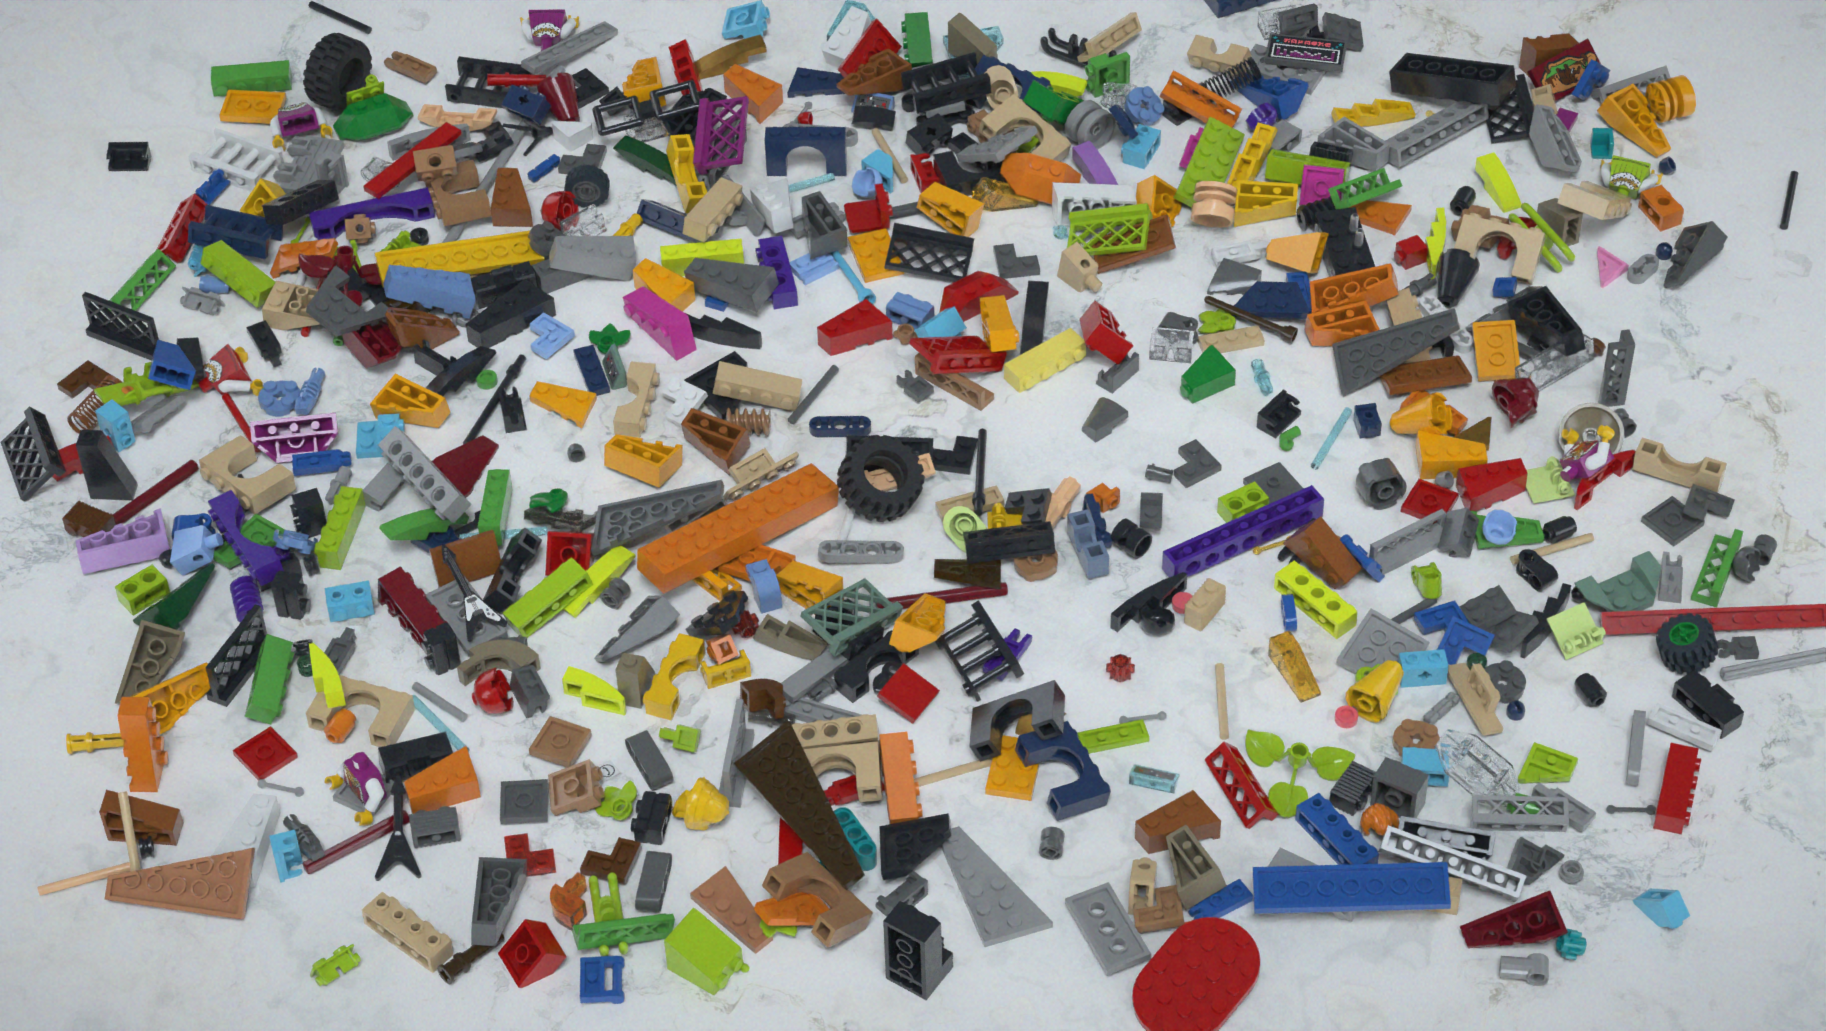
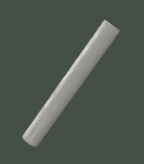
M415 682L412 685L414 691L460 721L464 722L467 719L468 714L419 682Z

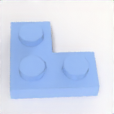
M544 312L530 323V330L540 335L538 339L530 344L531 350L545 359H548L575 336L573 329Z

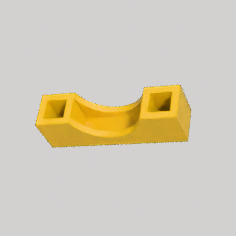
M690 134L670 135L666 152L686 214L706 195L707 190L704 181L699 182L696 177L693 164L694 147Z
M679 633L676 640L671 642L667 657L662 659L658 674L653 676L651 688L644 693L643 704H645L646 714L672 721L680 705L679 689L672 682L678 675L684 672L698 670L700 662H702L705 656L704 639Z

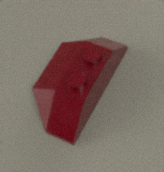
M382 320L376 325H364L360 327V330L342 335L346 347L366 369L396 359L403 348L397 343L390 328Z

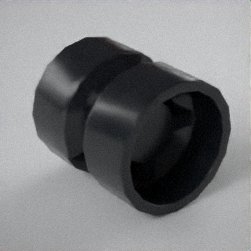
M1127 518L1122 519L1111 533L1112 543L1124 549L1125 552L1136 559L1142 557L1152 543V535L1139 528L1137 524Z

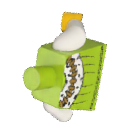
M1613 155L1610 163H1605L1604 160H1601L1600 170L1604 184L1613 191L1632 197L1631 199H1637L1642 191L1660 184L1663 173L1655 174V170H1652L1650 174V163Z

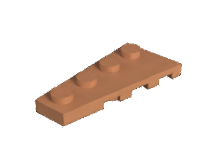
M726 866L690 893L691 899L753 953L756 954L773 941V936L768 938L763 934L762 928L759 927L762 919L753 910L754 906Z

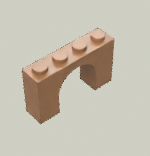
M473 160L456 163L458 175L452 178H436L430 182H425L432 199L433 208L436 210L437 219L442 220L444 227L492 216L485 189L464 194H452L480 185L477 168Z
M808 852L769 868L762 887L777 901L800 892L813 894L824 900L831 909L819 914L811 933L827 948L864 931L873 914L852 892L845 890L836 878Z

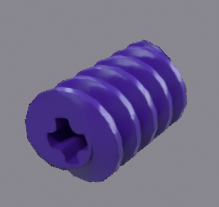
M241 576L233 580L230 584V592L237 620L241 623L255 604L261 606L263 613L264 609L257 580H252L250 576Z

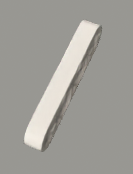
M1424 295L1420 298L1419 309L1424 317L1447 310L1435 296ZM1459 323L1460 329L1449 336L1453 341L1454 350L1458 353L1466 354L1473 349V337Z

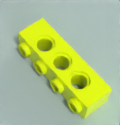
M1295 560L1275 573L1274 589L1281 595L1293 594L1295 606L1334 638H1340L1356 626L1358 611L1355 607L1344 601L1338 593L1329 589L1320 579L1314 577L1304 566H1301Z

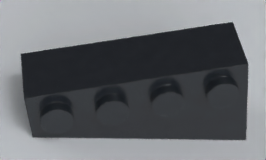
M524 279L465 324L468 342L477 348L480 346L490 348L505 341L506 337L511 334L517 335L523 332V328L529 326L543 312L551 317L556 316L554 297Z
M1547 286L1508 302L1511 319L1515 320V324L1564 356L1568 357L1586 349L1582 329Z

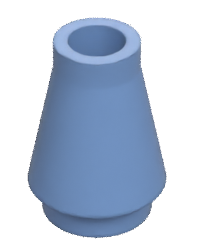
M208 274L200 277L199 289L207 294L209 292L229 293L230 287L219 278Z

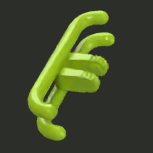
M1522 203V211L1526 212L1537 224L1535 228L1541 229L1542 233H1545L1546 239L1541 254L1556 272H1561L1563 269L1562 265L1549 251L1553 243L1570 262L1575 260L1574 253L1528 203ZM1509 214L1508 219L1510 222L1520 224L1522 228L1529 229L1516 214Z
M614 872L609 873L607 877L610 896L605 895L601 897L598 878L594 875L589 877L588 881L595 922L624 919L617 875ZM622 941L619 943V952L624 955L627 954L629 951L627 942ZM607 945L599 947L600 956H609V947Z

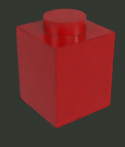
M1418 235L1396 242L1394 258L1397 263H1400L1407 270L1427 262L1428 246Z

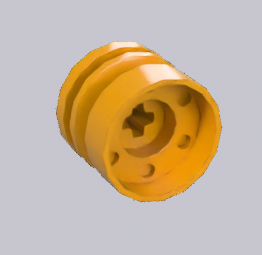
M1675 76L1668 78L1666 81L1661 80L1650 83L1646 87L1645 97L1649 103L1647 107L1650 113H1654L1656 117L1655 122L1663 123L1674 120L1675 117L1681 118L1694 113L1696 96L1693 86L1686 76Z

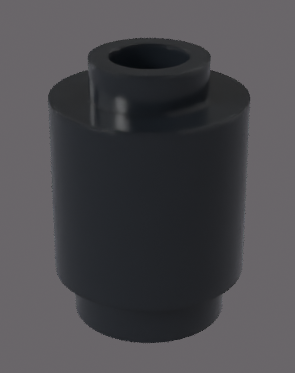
M1470 186L1459 188L1450 202L1452 211L1461 215L1464 209H1469L1476 199L1475 190Z
M1562 516L1545 523L1542 531L1544 538L1554 544L1573 536L1577 531V525L1571 516Z
M1584 673L1575 680L1576 691L1589 707H1597L1604 703L1607 692L1595 676Z

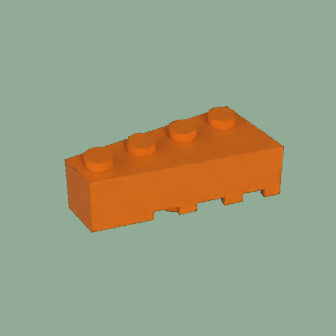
M1391 263L1310 281L1312 313L1365 300L1368 306L1371 307L1399 295L1397 278Z
M122 697L117 716L121 739H124V757H128L127 776H132L131 783L129 784L130 792H158L163 767L168 763V752L164 751V737L160 736V723L156 722V709L152 707L150 697Z
M907 731L879 734V751L885 795L887 796L889 824L919 819L923 815L921 803L917 804L916 796H920L919 783L914 782L913 775H917L916 761H911L910 754L914 753L913 739L908 740Z

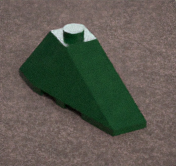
M214 563L199 570L180 584L179 587L166 594L162 600L151 605L134 618L133 622L140 625L141 620L172 629H179L181 627L180 622L189 614L215 568Z

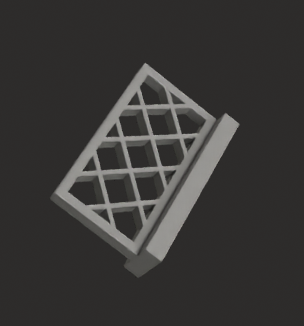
M736 699L719 792L728 799L729 807L741 808L746 778L736 768L734 763L752 749L755 736L754 729H746L743 699Z

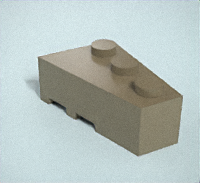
M1187 825L1166 836L1177 883V891L1185 910L1227 886L1219 867Z

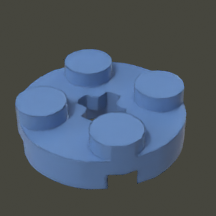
M1149 86L1134 88L1125 98V112L1135 123L1140 122L1145 126H1150L1164 112V106L1160 98ZM1144 104L1146 108H1141L1140 105Z
M283 380L265 382L264 388L258 395L260 408H263L266 414L270 416L280 417L290 414V410L295 408L297 396L300 392L295 381Z
M276 529L273 535L276 547L281 549L297 548L298 552L303 554H311V550L315 549V544L318 542L316 538L313 541L308 540L309 535L290 530H284L283 534H279V529Z

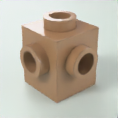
M366 214L354 215V219H345L347 240H356V243H368V239H372L373 234H376L375 222H371L369 217L366 218ZM362 225L364 229L362 232H359L358 228Z

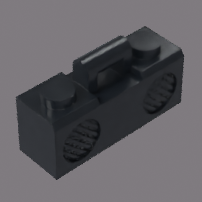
M529 261L514 266L500 267L491 270V274L487 273L471 278L475 302L478 308L489 307L524 279L537 287L536 276Z
M1695 669L1674 683L1672 698L1699 721L1722 730L1720 739H1723L1741 726L1744 711L1738 704L1734 703L1735 698L1719 684L1711 687L1708 679Z
M446 732L378 748L379 764L386 783H389V780L395 781L396 776H400L401 780L409 778V776L411 778L453 753Z

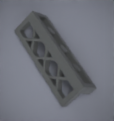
M1630 329L1621 330L1619 342L1608 343L1598 401L1599 404L1607 407L1625 405L1635 350V342ZM1614 350H1618L1617 356L1613 354ZM1612 394L1614 399H1606V397Z

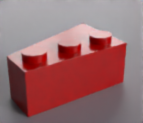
M1521 458L1458 468L1456 488L1465 508L1467 507L1470 511H1478L1482 508L1488 509L1499 500L1503 502L1525 492L1528 473Z

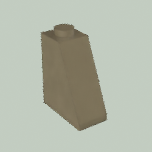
M959 12L948 22V53L958 57L975 52L977 64L983 55L998 58L997 45L962 13Z
M1558 198L1538 203L1537 213L1567 246L1579 243L1583 218L1582 212L1558 204Z
M623 652L615 669L618 691L625 697L626 706L642 709L644 693L651 688L652 679L656 673L644 656Z

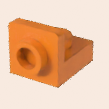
M1101 483L1086 492V494L1093 493L1095 501L1099 502L1102 513L1115 508L1120 503V489L1117 486L1110 489L1104 483Z

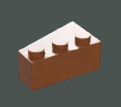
M518 168L497 169L490 208L493 226L533 227L531 208Z
M694 408L690 409L681 423L685 439L729 476L731 475L728 471L729 468L740 461L751 444L746 428Z
M1321 516L1299 528L1283 543L1334 589L1346 584L1362 569Z
M106 789L99 813L108 841L126 842L118 792ZM128 795L136 843H139V837L147 839L148 836H152L153 844L177 846L183 827L180 809Z

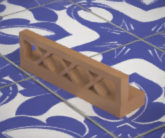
M920 353L915 355V374L920 375L923 379L980 411L994 400L993 392L959 373H932L930 371L931 363Z

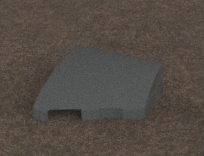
M1223 258L1211 280L1207 294L1213 295L1214 291H1227V295H1244L1256 281H1261L1262 270Z
M1101 397L1083 424L1082 432L1096 443L1111 434L1113 426L1128 418V411L1118 403Z
M1520 837L1516 841L1507 869L1526 875L1523 885H1530L1562 860L1565 854L1548 845H1544L1541 848Z

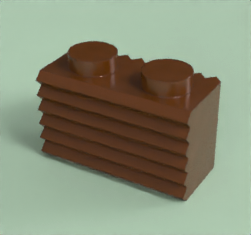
M80 500L62 518L66 532L70 535L77 534L81 537H86L102 530L109 532L116 525L112 514L87 503L85 504Z

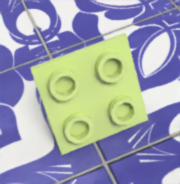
M1554 456L1547 459L1546 466L1527 470L1526 489L1533 504L1575 496L1570 483L1562 479L1560 472L1563 468L1559 464V460Z
M1585 602L1546 619L1565 660L1604 643L1602 639L1606 634L1605 629L1595 625Z

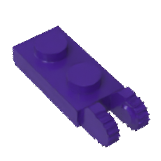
M1015 628L1004 640L1018 661L1030 646L1033 637L1027 633L1020 642H1017L1020 630ZM996 656L983 665V673H987L1001 665V661L1004 660L1003 656ZM1008 672L1003 673L996 679L1003 681Z

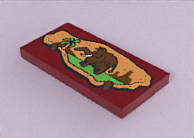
M1585 39L1530 69L1527 73L1535 88L1550 84L1556 101L1573 92L1591 59L1598 63L1600 61L1589 39Z

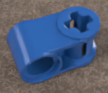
M201 513L176 516L173 520L172 540L174 539L175 531L201 525L205 526L212 534H215L216 530L211 526L212 519L210 515Z

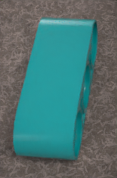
M846 807L837 808L834 810V813L862 870L869 871L874 869L877 865L876 844L850 809Z

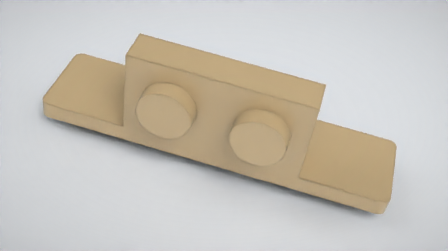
M766 448L731 466L728 471L737 485L728 489L723 498L725 501L730 498L735 500L743 494L744 490L748 488L753 490L761 484L760 481L766 478L767 480L773 479L779 474L778 471L782 469L789 470L796 465L795 461L799 456L798 452L775 463Z
M1466 663L1448 665V677L1481 734L1502 733L1504 728L1494 713L1500 701V694L1481 663L1472 665L1471 671Z

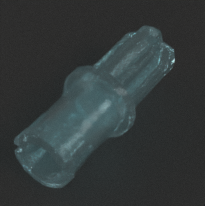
M1262 359L1253 360L1250 366L1255 375L1254 381L1259 385L1261 393L1264 396H1268L1270 393H1273V387L1270 382L1271 375L1266 370Z

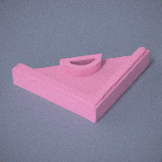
M1600 246L1597 248L1600 286L1604 288L1628 271L1629 265Z

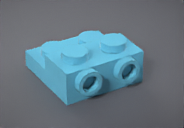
M762 0L727 9L722 29L724 39L738 37L739 35H742L744 39L760 34L763 36V31L767 30L766 18L770 17L768 7H765Z
M399 414L378 415V421L358 422L357 459L383 457L381 455L383 450L378 444L395 426L405 432L404 419H400Z

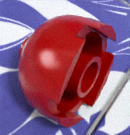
M556 191L546 196L540 210L543 221L552 223L559 231H570L569 227L576 225L579 213L578 205H575L573 200L576 199L575 195L569 191Z
M496 667L481 673L476 679L472 700L476 706L479 705L486 713L501 714L513 709L514 703L513 697L508 699L507 692L511 688L500 669L497 670Z

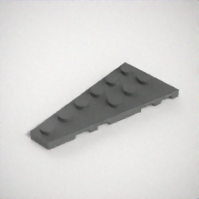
M1455 308L1332 344L1343 397L1458 331L1460 327Z
M722 479L599 505L591 548L593 555H599L723 501L724 484Z

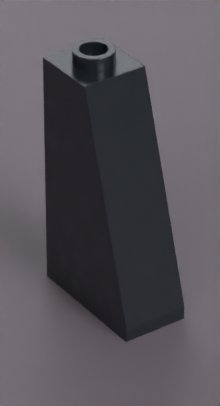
M80 430L76 448L90 498L132 501L138 486L137 481L102 430Z

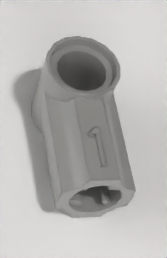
M1541 953L1530 954L1527 958L1501 956L1499 976L1500 978L1524 979L1534 986L1545 985L1549 981V959Z

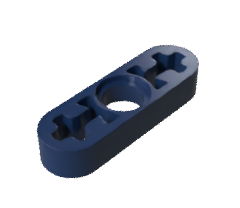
M816 416L809 421V431L814 437L869 435L871 433V420L866 416ZM838 424H843L846 426L843 429L835 428V426Z

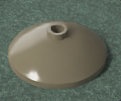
M1580 404L1568 411L1560 423L1558 438L1561 449L1564 452L1565 445L1567 444V440L1561 436L1563 429L1570 432V428H1572L1579 434L1578 440L1574 443L1575 445L1577 442L1588 441L1587 437L1589 435L1595 437L1594 441L1602 440V437L1597 434V430L1600 425H1607L1614 430L1613 438L1608 440L1610 444L1609 449L1612 454L1619 453L1624 442V427L1621 419L1611 408L1603 404Z

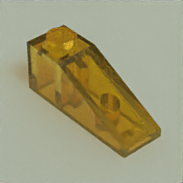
M985 177L980 179L971 192L973 199L985 203L983 210L991 212L1037 207L1038 205L1037 200L1016 195L1008 183Z
M1290 630L1270 637L1268 656L1300 703L1320 696L1321 691L1302 648Z

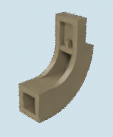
M492 640L478 644L469 649L470 658L463 661L457 667L459 682L464 686L477 679L481 673L495 667L511 672L512 669L534 665L536 671L541 669L539 654L527 645L512 640Z

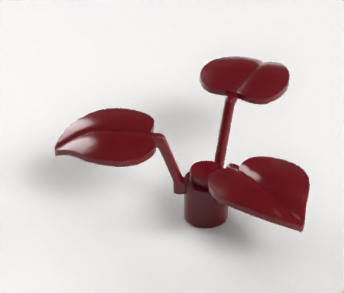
M340 246L337 249V255L334 256V260L324 255H303L299 253V266L302 272L309 277H326L328 271L331 272L336 265L348 275V270L354 265L360 278H365L367 283L382 284L376 263L366 264L359 268L354 250L350 246ZM348 283L344 285V291L339 290L359 307L362 305V294L356 290L348 291Z

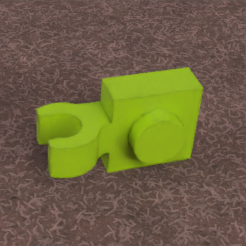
M678 724L676 730L667 727L660 728L658 737L673 740V748L697 752L701 729Z

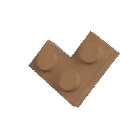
M1177 885L1155 888L1157 906L1133 910L1135 926L1139 933L1173 928L1185 924Z

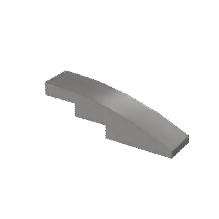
M467 123L453 125L461 129L462 135L449 145L457 146L471 141ZM439 127L425 129L387 141L390 158L393 161L399 159Z

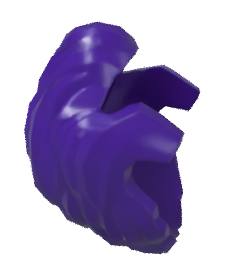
M1267 102L1260 104L1252 110L1245 121L1249 129L1255 131L1257 123L1273 126L1276 123L1278 113L1275 107Z

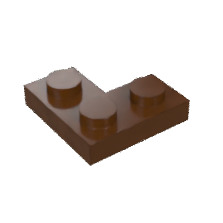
M87 360L57 383L58 390L73 399L87 387L94 390L106 376L111 374ZM107 380V382H110V383H112V384H116L115 382H113V381H111V380Z
M619 837L611 855L588 850L581 864L580 873L608 880V874L614 872L617 875L618 883L625 885L642 849L641 842Z

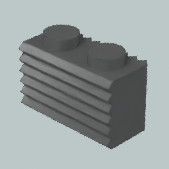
M443 806L438 810L432 811L419 810L414 814H409L414 848L461 841L456 806Z

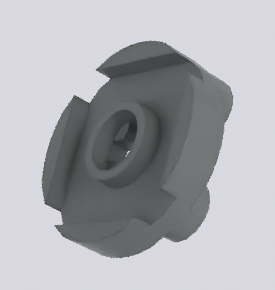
M545 221L543 224L533 226L528 234V238H530L529 244L531 248L538 254L547 257L555 236L567 235L555 228L552 223Z
M1504 660L1500 663L1491 664L1484 669L1489 674L1494 687L1499 691L1502 703L1508 704L1522 697L1526 687V678L1519 668L1513 666L1511 661ZM1505 681L1507 682V685H1504L1503 683L1498 684V682Z

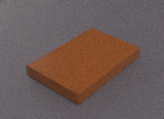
M493 530L445 544L456 554L455 561L463 576L469 582L495 574L501 561ZM442 545L429 549L438 588L455 580L447 563H443Z

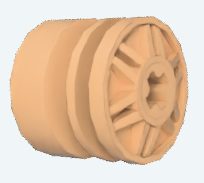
M1201 181L1196 183L1194 189L1196 193L1193 196L1196 203L1192 205L1191 220L1208 227L1222 228L1231 226L1235 213L1231 206L1236 203L1235 197L1238 191L1236 187L1217 181Z

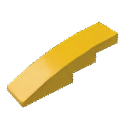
M1374 99L1372 105L1354 103L1352 109L1333 107L1331 112L1335 123L1341 118L1346 117L1361 127L1395 123L1415 118L1416 115L1410 102Z
M1257 123L1252 138H1248L1243 153L1238 154L1227 184L1236 187L1237 180L1254 181L1278 131L1276 127Z

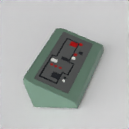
M612 344L603 358L602 364L612 390L627 387V378L617 346Z

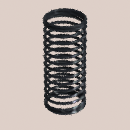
M1250 56L1247 60L1244 59V63L1240 61V65L1236 63V67L1233 65L1232 69L1228 68V71L1224 70V73L1220 72V75L1216 74V77L1213 76L1212 79L1209 78L1208 81L1205 80L1204 83L1201 82L1199 85L1208 89V83L1212 92L1216 94L1211 85V80L1219 96L1223 97L1215 83V78L1222 93L1227 97L1218 76L1222 80L1228 94L1231 95L1222 74L1233 93L1235 91L1227 78L1226 72L1237 91L1239 89L1231 76L1230 70L1241 89L1243 87L1235 74L1234 68L1245 87L1247 85L1239 72L1238 66L1249 85V78L1253 83L1254 79L1246 66V62L1257 81L1262 79V75L1256 62ZM1242 64L1244 65V67H1245V69H1246V71H1247V73H1248L1249 78L1247 77L1245 71L1243 70Z

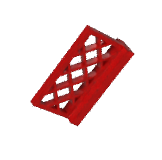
M979 336L910 338L909 344L931 363L930 371L934 374L1002 371L1007 355L1006 351L991 352L986 342Z

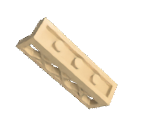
M1137 12L1129 13L1085 43L1087 51L1077 57L1078 61L1086 62L1090 58L1104 53L1107 54L1140 32L1142 28Z

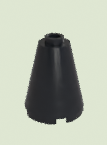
M1451 248L1447 249L1446 253L1442 252L1438 261L1437 299L1446 308L1454 307L1459 303L1479 271V260L1476 257L1474 260L1470 257L1468 251Z

